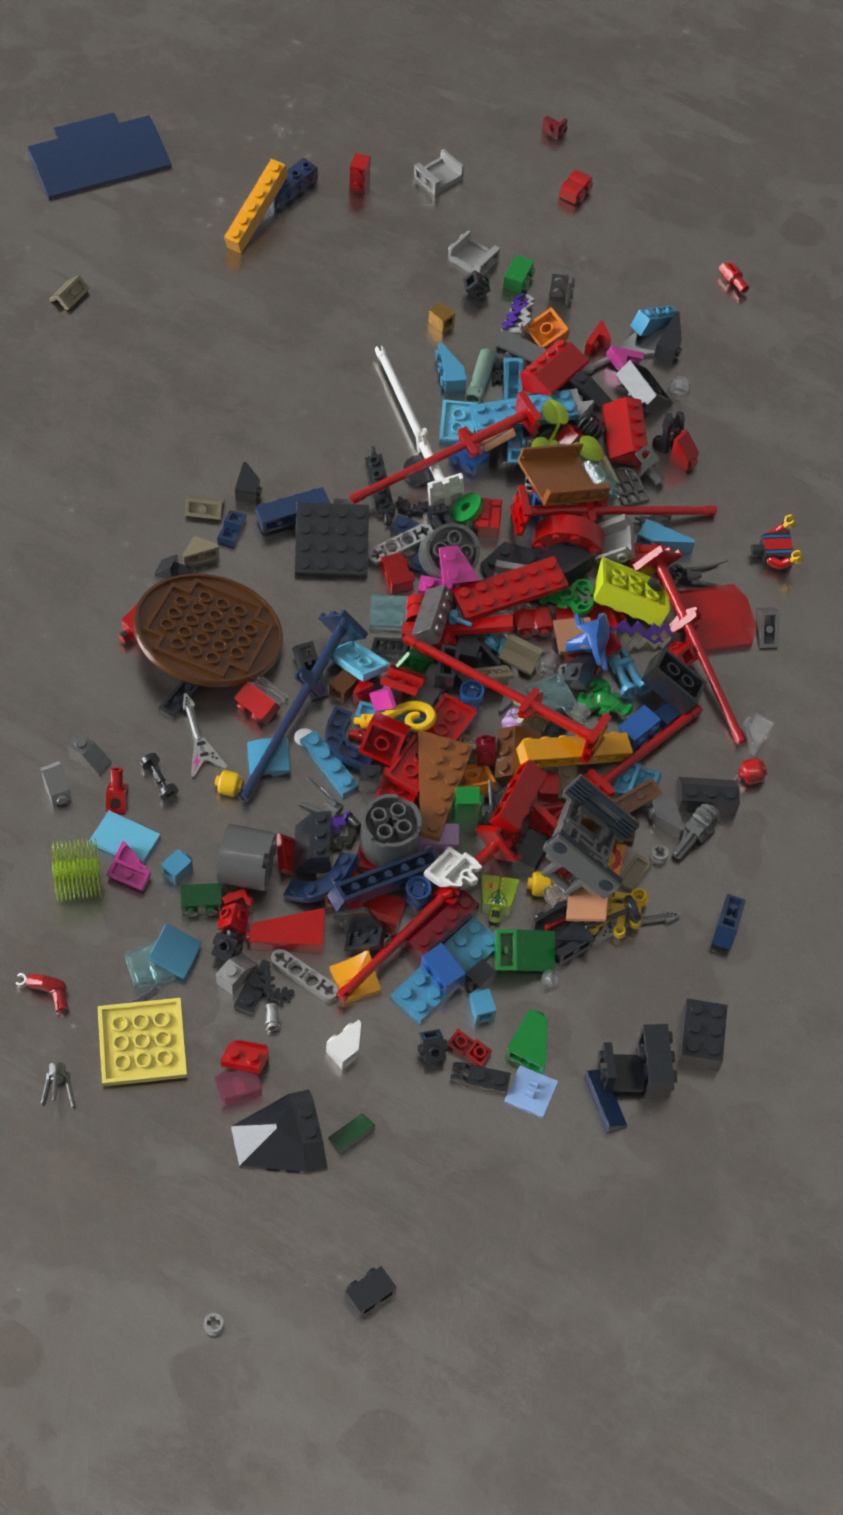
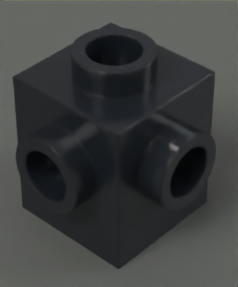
M476 270L463 278L465 291L477 300L491 291L488 277Z
M232 929L217 933L213 940L214 947L211 955L226 962L234 956H239L244 947L242 944L244 938L238 936L239 933Z
M440 1029L420 1032V1044H417L419 1057H423L425 1063L437 1064L441 1060H446L445 1052H448V1043L443 1038Z

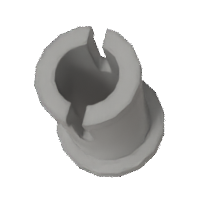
M267 1004L265 1006L267 1018L265 1026L269 1031H277L282 1024L281 1020H279L278 1004Z

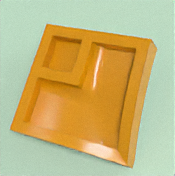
M369 950L330 966V972L334 983L338 987V991L371 961ZM375 971L345 1002H342V1005L381 993V987Z

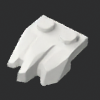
M449 847L424 871V877L439 887L459 888L462 884L474 886L477 884L478 878L473 873L479 872L482 866L469 854L464 853L461 855Z

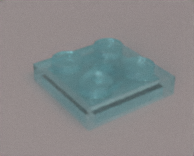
M589 460L582 464L594 484L608 483L611 489L607 495L609 498L615 501L620 497L617 493L618 487L614 482H610V475L604 468L601 469L597 463L593 464Z
M371 594L369 629L402 630V623L406 622L407 596Z

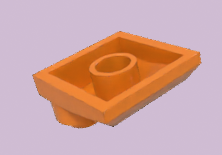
M552 307L535 318L525 328L536 344L545 349L555 344L556 341H566L569 333H571Z
M477 763L467 765L459 787L479 786L480 794H483L484 797H489L488 780H492L493 793L494 789H496V781L488 766H477Z

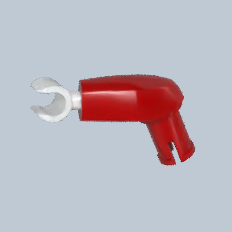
M22 973L17 975L19 978H24L22 983L16 982L20 988L28 986L32 989L44 990L53 995L56 1012L69 1009L65 994L67 986L64 981L47 975L29 974L28 977Z

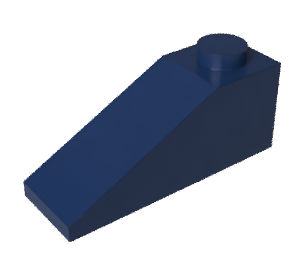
M730 894L726 895L712 944L731 950L743 913L745 899Z

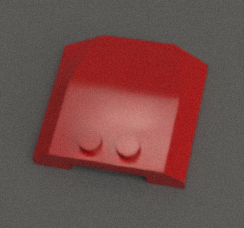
M735 584L678 591L686 609L698 607L699 611L697 612L702 613V618L694 623L693 626L706 653L752 646L757 626L748 598ZM685 631V634H686L685 642L691 644V642H690V640H689V638H688V636H687V633H686V631Z

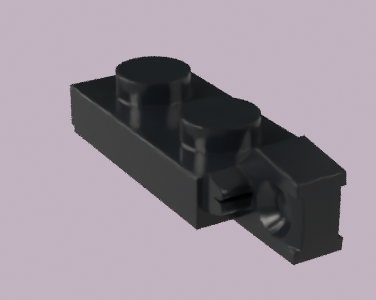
M263 959L259 968H253L234 1004V1009L251 1016L254 1015L264 995V990L259 987V984L263 982L260 980V976L270 969L269 961Z

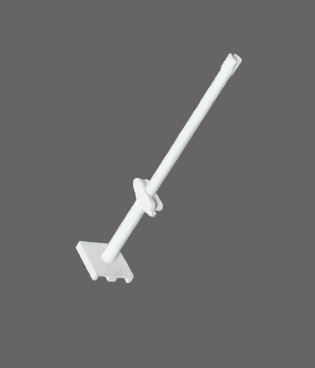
M381 345V351L376 347L377 357L383 365L416 436L417 451L422 453L426 459L434 455L428 442L427 429H421L384 346ZM439 463L429 467L435 481L427 483L429 506H437L443 503L449 506L451 501L459 499L464 495V478L461 473L445 478Z

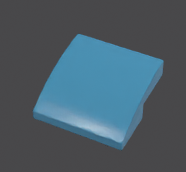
M272 738L247 742L250 776ZM283 738L262 776L271 774L273 777L291 772L287 738Z
M635 763L617 777L613 787L615 789L614 795L619 797L652 777L658 786L662 776L661 771L642 768V764Z
M166 923L148 959L183 979L202 942Z

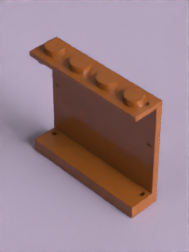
M583 443L522 448L517 462L544 506L605 501L611 487L608 483L597 484L579 456L584 446Z

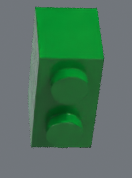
M515 255L504 275L503 288L522 294L524 288L527 289L529 285V278L534 276V260Z

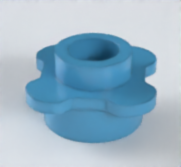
M492 633L488 636L484 634V643L488 645L490 650L494 649V651L498 652L499 649L497 647L501 644L500 640Z

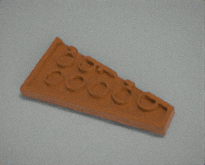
M418 730L419 805L422 819L420 836L439 842L454 803L455 789L461 784L473 746Z

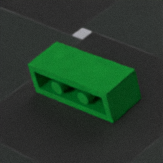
M479 786L456 787L452 820L453 824H459V833H476L475 829L478 825H481L484 795L480 794Z

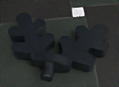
M497 358L493 365L495 374H492V384L494 385L498 382L502 383V377L504 379L503 363H500V359Z
M399 496L396 506H398V511H404V513L408 514V517H411V515H423L424 511L427 512L429 502L425 501L422 503L419 501L418 506L413 504V508H411L408 499H403V497Z
M266 970L264 975L260 976V980L263 982L259 984V987L264 990L267 1002L271 999L282 1004L284 999L286 1001L291 1000L290 996L295 993L293 989L288 990L285 986L282 988V992H280V988L275 989L274 994L270 991L275 988V984H271L275 977L271 976L270 970Z

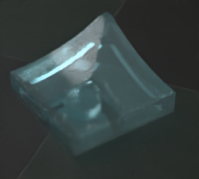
M559 672L526 687L528 694L533 688H538L540 692L544 693L542 704L555 711L558 708L563 710L577 708V702L567 684L562 680L563 678Z
M157 940L145 946L124 952V959L135 989L175 980V974L148 959Z

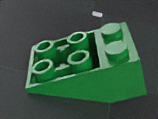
M496 929L494 931V969L497 972H555V931Z

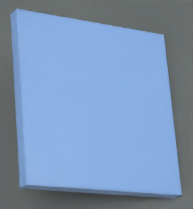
M520 1065L504 1102L543 1118L558 1081Z

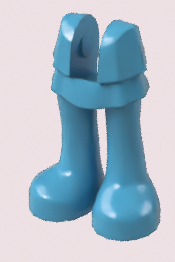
M625 649L619 651L620 660L616 654L608 658L609 665L612 667L614 674H617L622 688L620 691L623 698L633 699L637 693L639 696H642L651 690L650 687H647L641 681L642 677L634 664L635 661ZM625 671H628L633 683L629 681Z

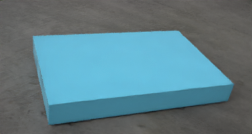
M443 400L439 436L440 444H454L459 439V428L465 426L475 434L469 405L477 403Z
M356 640L339 645L330 659L362 682L387 672L388 667L391 666L389 662Z
M108 811L90 840H92V844L95 846L96 838L97 848L114 856L122 841H125L144 864L161 838V835L112 811Z

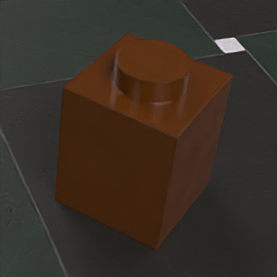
M343 669L329 683V694L345 703L352 696L358 684V678Z

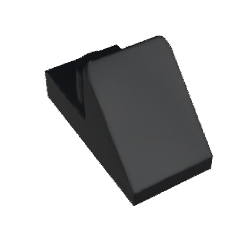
M173 555L162 559L154 574L155 576L167 579L183 574H195L196 572L195 568L178 563V555Z

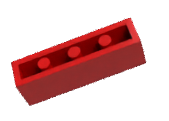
M530 759L519 765L489 822L494 826L501 827V832L506 836L513 832L517 833L523 826V819L530 813L529 808L538 797L536 795L537 792L545 784L544 779L547 773Z

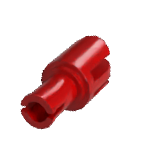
M722 263L720 265V273L730 285H735L741 294L749 290V285L742 279L743 273L734 263Z

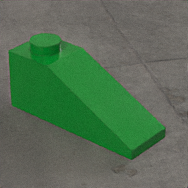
M411 647L396 666L425 674L431 663L437 665L438 662L435 658Z

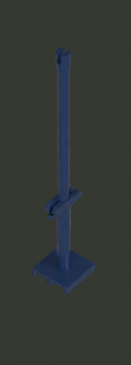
M345 609L339 614L336 611H331L329 615L320 614L318 619L332 632V635L311 671L300 667V672L295 673V679L303 687L249 780L238 795L240 800L244 802L249 801L257 783L308 695L311 694L314 697L324 695L325 688L319 678L340 642L366 639L368 632Z

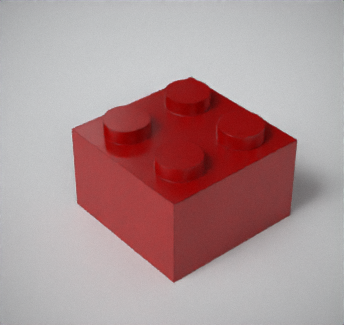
M376 711L369 722L358 752L391 766L401 753L411 726Z

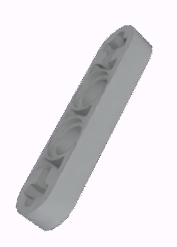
M420 524L371 548L368 552L370 563L380 565L381 557L385 556L382 549L385 550L386 555L398 552L403 554L419 546L425 537L421 530L428 531L427 533L432 531V527L429 524ZM405 537H412L414 541L411 544H406L403 540ZM394 544L398 549L395 552H390L387 549L388 546ZM376 553L380 558L377 559L373 554Z
M277 949L272 953L271 963L275 969L327 1003L334 1002L338 998L336 996L338 987L334 982L286 950ZM277 957H284V962L281 960L277 962ZM299 966L302 968V972L300 974H293L291 968ZM310 977H315L319 982L316 985H309L307 980ZM331 989L333 990V995H332V994L326 995V990H327V991H330Z

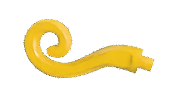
M407 701L398 704L396 708L381 712L395 719L403 713L413 711L405 717V724L411 726L410 731L412 732L429 730L437 719L434 708L423 701ZM420 712L426 714L427 718L424 722L419 724L413 723L414 720L420 718ZM361 714V717H354V725H360L361 729H367L374 714Z

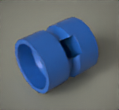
M467 680L460 686L459 700L479 712L483 705L484 686L476 680Z
M414 876L407 881L405 899L406 905L410 909L421 911L430 903L431 883L426 877Z

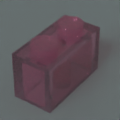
M241 1070L225 1071L214 1077L221 1107L262 1096V1087L257 1073Z

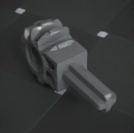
M702 804L697 808L692 818L685 825L687 834L672 851V855L675 858L682 859L696 840L702 843L709 833H712L720 818L719 810L716 807Z

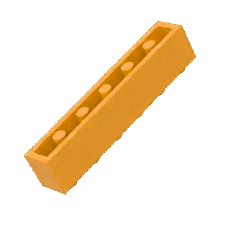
M274 159L269 161L224 236L227 248L242 254L288 177L285 164Z
M615 731L610 734H604L605 740L588 764L622 762L629 757L633 751L627 732L619 733ZM562 735L554 738L545 736L540 739L525 738L516 750L520 764L530 759L540 768L585 765L580 760L586 740L577 735Z

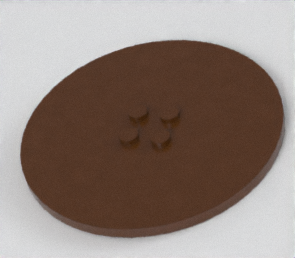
M183 574L164 579L153 585L143 594L134 614L135 637L145 655L166 673L180 680L201 686H238L261 677L277 661L283 643L280 620L268 602L247 586L217 575Z

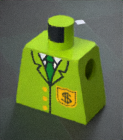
M482 874L480 884L481 910L490 913L489 921L498 923L501 921V915H510L517 894L519 879Z

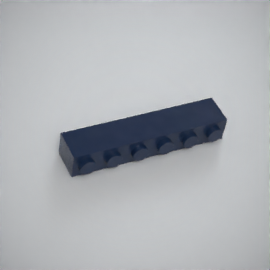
M433 847L338 882L333 885L327 896L336 912L345 910L406 886L407 881L411 877H424V871L438 858V855Z

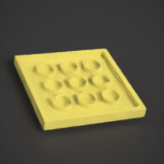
M181 998L98 1006L103 1086L187 1078Z

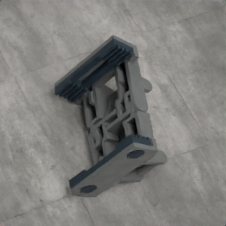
M580 774L563 791L562 796L566 799V802L557 822V827L552 838L545 842L542 849L547 853L546 858L551 863L545 867L541 875L552 880L564 890L566 895L583 887L590 894H598L601 898L605 899L620 888L623 881L619 875L607 867L615 840L622 844L624 839L626 840L630 834L632 835L639 828L640 822ZM583 814L599 825L593 833L581 824ZM565 879H568L569 881H572V880H574V881L571 882L570 884H568V883H567L566 881H564V880H565Z

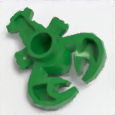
M579 579L570 588L568 587V589L541 597L539 601L541 605H545L547 602L557 604V608L566 609L568 606L574 614L583 616L590 613L593 609L594 601L593 598H590L589 603H587V598L581 600L577 592L587 596L586 591H589L590 596L593 597V585L589 580Z
M605 679L591 681L589 690L591 693H594L595 702L592 703L589 694L586 695L587 699H584L585 692H582L577 699L579 710L585 713L600 709L599 715L604 713L609 715L613 711L620 712L622 717H626L633 711L631 703L624 705L620 701L621 695L616 692L611 693V686Z

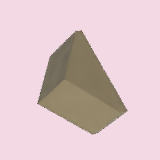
M194 535L183 553L184 565L193 566L219 558V546L214 542Z

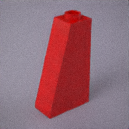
M320 908L251 923L250 931H246V943H250V950L254 951L283 949L287 952L323 954L325 909Z

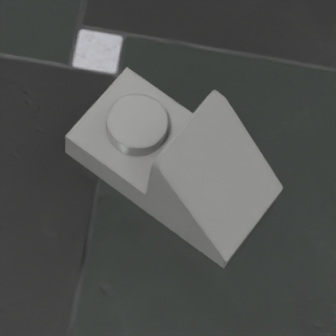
M570 389L578 411V419L585 412L592 413L594 400L583 401L577 389Z

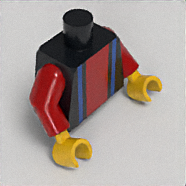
M787 515L784 519V524L781 523L763 534L759 544L751 545V555H761L762 564L778 570L791 568L794 562L801 564L803 554L800 550H793L790 530H787V527H796L793 515Z

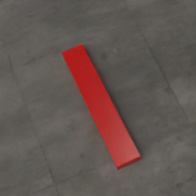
M513 615L485 616L469 621L472 623L471 627L461 623L451 625L447 619L444 630L448 629L450 634L454 636L512 632L514 619ZM416 621L402 623V638H404L407 632L412 634Z

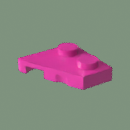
M458 545L438 548L443 585L479 581V577Z
M122 841L106 876L143 892L151 873L127 843Z

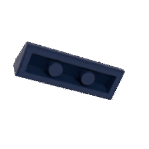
M600 1070L586 1071V1081L607 1132L627 1127L614 1092H607L603 1089V1082L600 1080Z

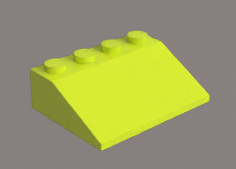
M605 557L601 558L594 587V601L599 605L609 606L617 612H624L634 619L644 620L649 625L655 623L659 627L670 611L669 596L666 590L657 592L648 585V580L651 576Z

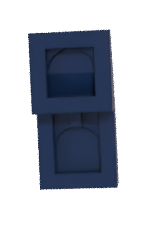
M230 510L224 519V526L217 536V542L234 547L241 534L247 515Z

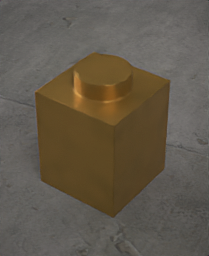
M440 302L429 310L428 322L443 333L454 325L455 312Z

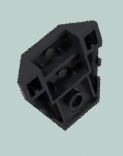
M309 1089L289 1093L231 1126L238 1164L241 1168L263 1170L268 1168L284 1172L287 1170L300 1171V1173L306 1174L328 1168L318 1116Z

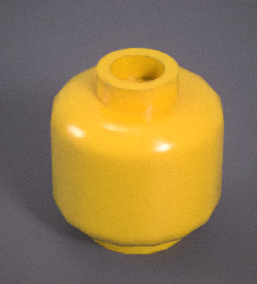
M224 770L221 775L216 776L215 786H217L219 794L236 797L242 790L245 780L242 779L240 773Z
M542 871L533 872L532 878H528L527 889L531 890L533 896L550 897L552 893L556 892V884L548 877L542 876Z

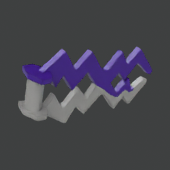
M524 293L512 299L515 303L511 304V307L515 310L506 314L509 320L502 323L506 331L520 334L521 337H524V329L532 322V319L529 318L531 313L527 310L534 306L533 302L535 301L528 294H526L527 300L520 301V299L525 297ZM519 319L523 321L518 324L519 327H515L514 323L518 322Z
M624 619L617 626L610 627V631L614 632L616 637L617 630H619L621 635L626 631L630 638L637 631L641 634L642 638L639 642L635 637L628 644L625 643L623 638L619 641L622 645L621 649H625L629 653L633 646L639 650L646 642L654 650L658 645L663 649L671 638L668 637L662 641L661 636H659L660 633L665 630L668 634L673 635L665 623L659 628L653 623L646 631L639 621L630 627ZM653 633L659 636L655 641L651 638Z

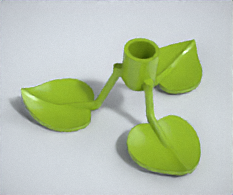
M547 399L542 406V416L548 423L556 424V427L549 440L544 437H538L533 441L531 447L560 445L558 441L553 439L560 424L565 425L568 422L569 416L566 408L556 400ZM591 436L581 437L580 443H583L584 446L579 455L589 461H602L604 455L598 441Z

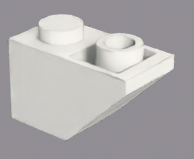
M357 1020L355 1023H349L342 1033L338 1036L333 1035L327 1041V1054L342 1070L358 1058L361 1035L360 1020Z

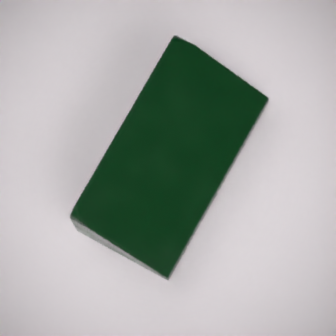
M361 1113L328 1138L340 1154H342L375 1130V1124Z

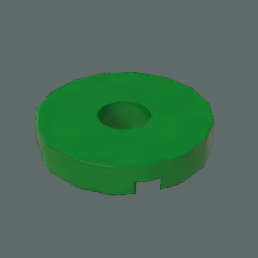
M470 492L461 496L454 503L451 513L453 520L457 524L466 525L468 521L476 520L481 514L484 505L480 495Z

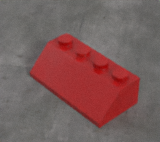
M564 340L556 341L555 344L520 372L523 390L525 392L552 396L579 370L581 371L589 364V360L573 343L565 342Z
M623 397L603 404L602 413L604 426L606 427L605 436L609 461L641 466L642 463L635 453L645 445H648L642 400ZM646 451L642 452L643 458L646 459L649 453Z

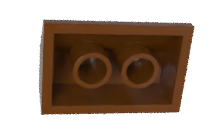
M516 725L498 729L495 779L503 788L507 787L506 785L511 782L517 768L521 765L516 748L525 738H542L543 733L541 731Z

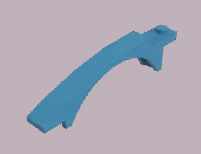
M504 357L503 359L504 400L517 398L518 392L522 391L520 372L523 371V359ZM523 428L514 429L516 436L506 441L508 464H519L517 459L522 448L526 446Z

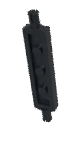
M372 446V450L371 447L368 448L370 456L365 457L371 485L387 478L382 453L376 454L374 446ZM389 486L373 494L378 517H384L385 525L389 526L388 520L390 525H392L391 515L396 513Z

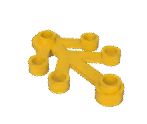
M636 888L631 893L614 891L608 916L625 909L624 903L614 902L616 900H623L627 895H631L634 898L641 915V908L649 901L647 892L641 888ZM626 914L617 917V924L613 930L614 937L617 939L625 937L626 929L624 925ZM629 919V925L633 929H638L641 927V921L633 923ZM584 921V922H585V924H589V923L594 922V921ZM609 921L589 929L591 934L595 935L598 933L599 928Z

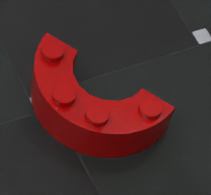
M569 514L553 515L543 518L535 525L531 549L547 551L554 544L571 543L580 546L593 556L602 555L605 534L598 524L587 518Z

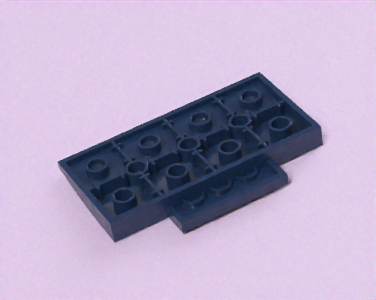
M110 113L53 128L57 139L27 146L30 160L48 199L172 167L150 115L119 123L115 113Z

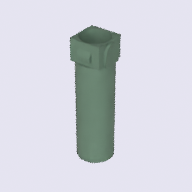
M486 348L480 351L467 389L466 402L477 404L482 402L496 359L494 351Z

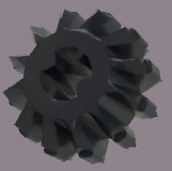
M589 412L582 414L576 422L581 433L585 436H591L596 440L606 430L604 424Z

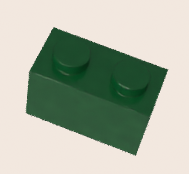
M221 883L180 885L182 916L195 917L204 914L209 916L220 914L222 909Z

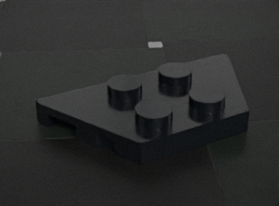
M503 542L480 563V568L483 574L486 575V578L494 576L496 560L528 565L536 562L538 555L542 554V552Z

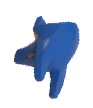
M606 613L599 614L598 619L586 623L583 618L580 619L579 614H575V623L580 634L567 641L565 644L566 652L593 653L597 665L602 666L603 671H607L608 663L605 648L610 637V625Z

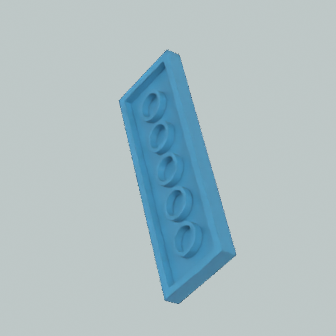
M570 389L556 391L552 396L544 394L528 396L542 419L538 420L540 425L550 424L542 416V406L547 399L556 400L566 408L569 416L568 421L578 419V411ZM517 398L469 405L476 433L516 414ZM522 422L514 426V429L525 428L526 426Z
M473 916L444 946L466 973L482 958L486 961L494 954V933ZM420 966L391 994L390 998L421 1024L458 987L445 995L442 990H438L434 986L431 976L429 974L426 975Z

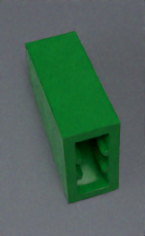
M529 1008L507 1047L505 1057L543 1075L546 1065L548 1018L542 1012Z

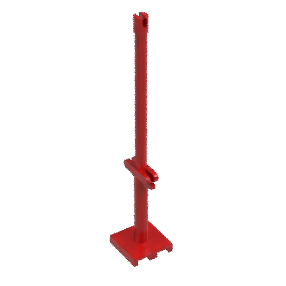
M522 390L517 394L516 414L475 434L466 426L459 428L458 438L461 442L371 486L350 494L349 498L352 504H356L366 497L465 449L471 458H476L477 454H482L481 442L522 422L531 436L534 437L539 434L537 431L540 428L538 420L542 419L525 390Z
M518 485L519 494L514 495V504L510 505L516 536H523L531 516L569 514L581 516L595 522L596 515L716 516L715 514H717L716 505L594 506L593 502L578 503V505H529L525 485Z
M660 545L633 564L636 571L653 575L658 572L677 614L670 624L671 631L676 633L686 631L730 727L736 745L743 744L747 739L735 718L693 626L694 623L702 618V613L697 612L699 611L698 607L686 609L667 568L683 557L682 552L679 549L674 552L671 547L664 549Z
M408 632L405 634L403 643L426 653L521 704L517 714L519 718L528 719L536 713L585 739L586 742L580 760L582 763L587 765L605 740L604 734L609 727L607 723L612 716L604 713L594 729L591 730L542 704L544 693L540 692L538 688H533L526 697L419 640L418 637Z
M696 704L685 715L671 723L603 777L593 769L588 771V775L584 774L583 776L612 799L615 789L610 783L689 721L699 716L703 711L702 707ZM537 801L532 805L534 811L529 816L531 822L527 826L552 838L564 806L551 814Z
M479 825L475 829L486 845L475 857L482 867L492 857L496 860L517 862L521 858L520 854L511 851L510 847L513 845L511 841L502 838L499 834L502 831L501 827ZM461 887L433 888L431 893L436 897L363 969L336 992V996H340L338 999L345 1002L443 903H456L458 901L456 896L460 894L458 890Z

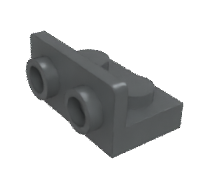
M553 269L549 296L566 298L565 305H569V299H573L574 289L571 288L575 286V278H572L573 271Z

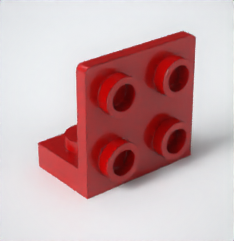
M384 894L364 902L363 907L368 908L387 928L386 933L396 935L405 909L406 899Z

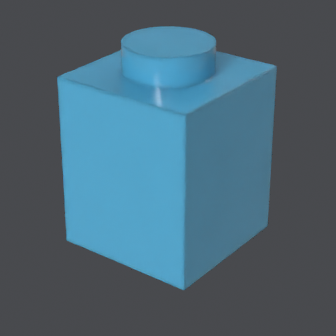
M177 849L161 863L162 874L177 885L193 871V860L186 852L182 853Z
M476 989L470 993L468 1002L475 1024L495 1019L497 1010L490 989Z

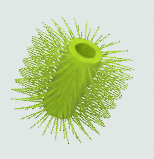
M87 838V858L82 839V859L79 841L77 843L78 859L75 841L73 842L74 860L70 841V860L68 858L67 842H65L66 860H64L62 842L60 845L62 859H60L58 842L56 843V856L54 842L52 843V873L57 900L59 891L61 899L63 898V887L65 899H67V883L71 900V880L74 899L76 895L75 880L77 894L80 897L79 879L83 899L84 882L88 899L87 879H89L92 898L91 878H93L95 896L97 895L95 878L98 880V890L101 896V869L96 838V858L93 855L92 840H90L92 857L90 858Z

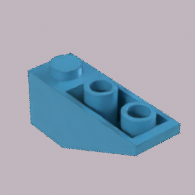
M669 305L639 309L630 326L640 336L651 335L669 324L676 309Z
M442 342L438 343L435 357L436 360H439L438 372L442 374L440 382L441 386H444L445 393L466 391L467 379L464 366Z
M646 519L638 533L636 543H642L643 545L658 543L666 545V548H673L674 552L679 549L682 553H692L696 540Z

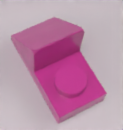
M611 346L606 352L607 357L618 372L629 360L639 364L644 359L643 352Z
M383 685V689L369 694L375 711L397 707L393 690L388 686Z

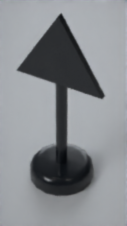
M631 895L625 896L623 899L625 909L607 916L606 922L628 914L633 922L641 921V915L634 898ZM573 921L556 941L595 942L589 929L605 923V921L591 922L589 924H585L584 921Z

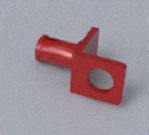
M121 767L111 768V783L108 784L106 789V812L125 813L128 783H123V768ZM115 798L119 799L121 806L113 808L110 805V801Z

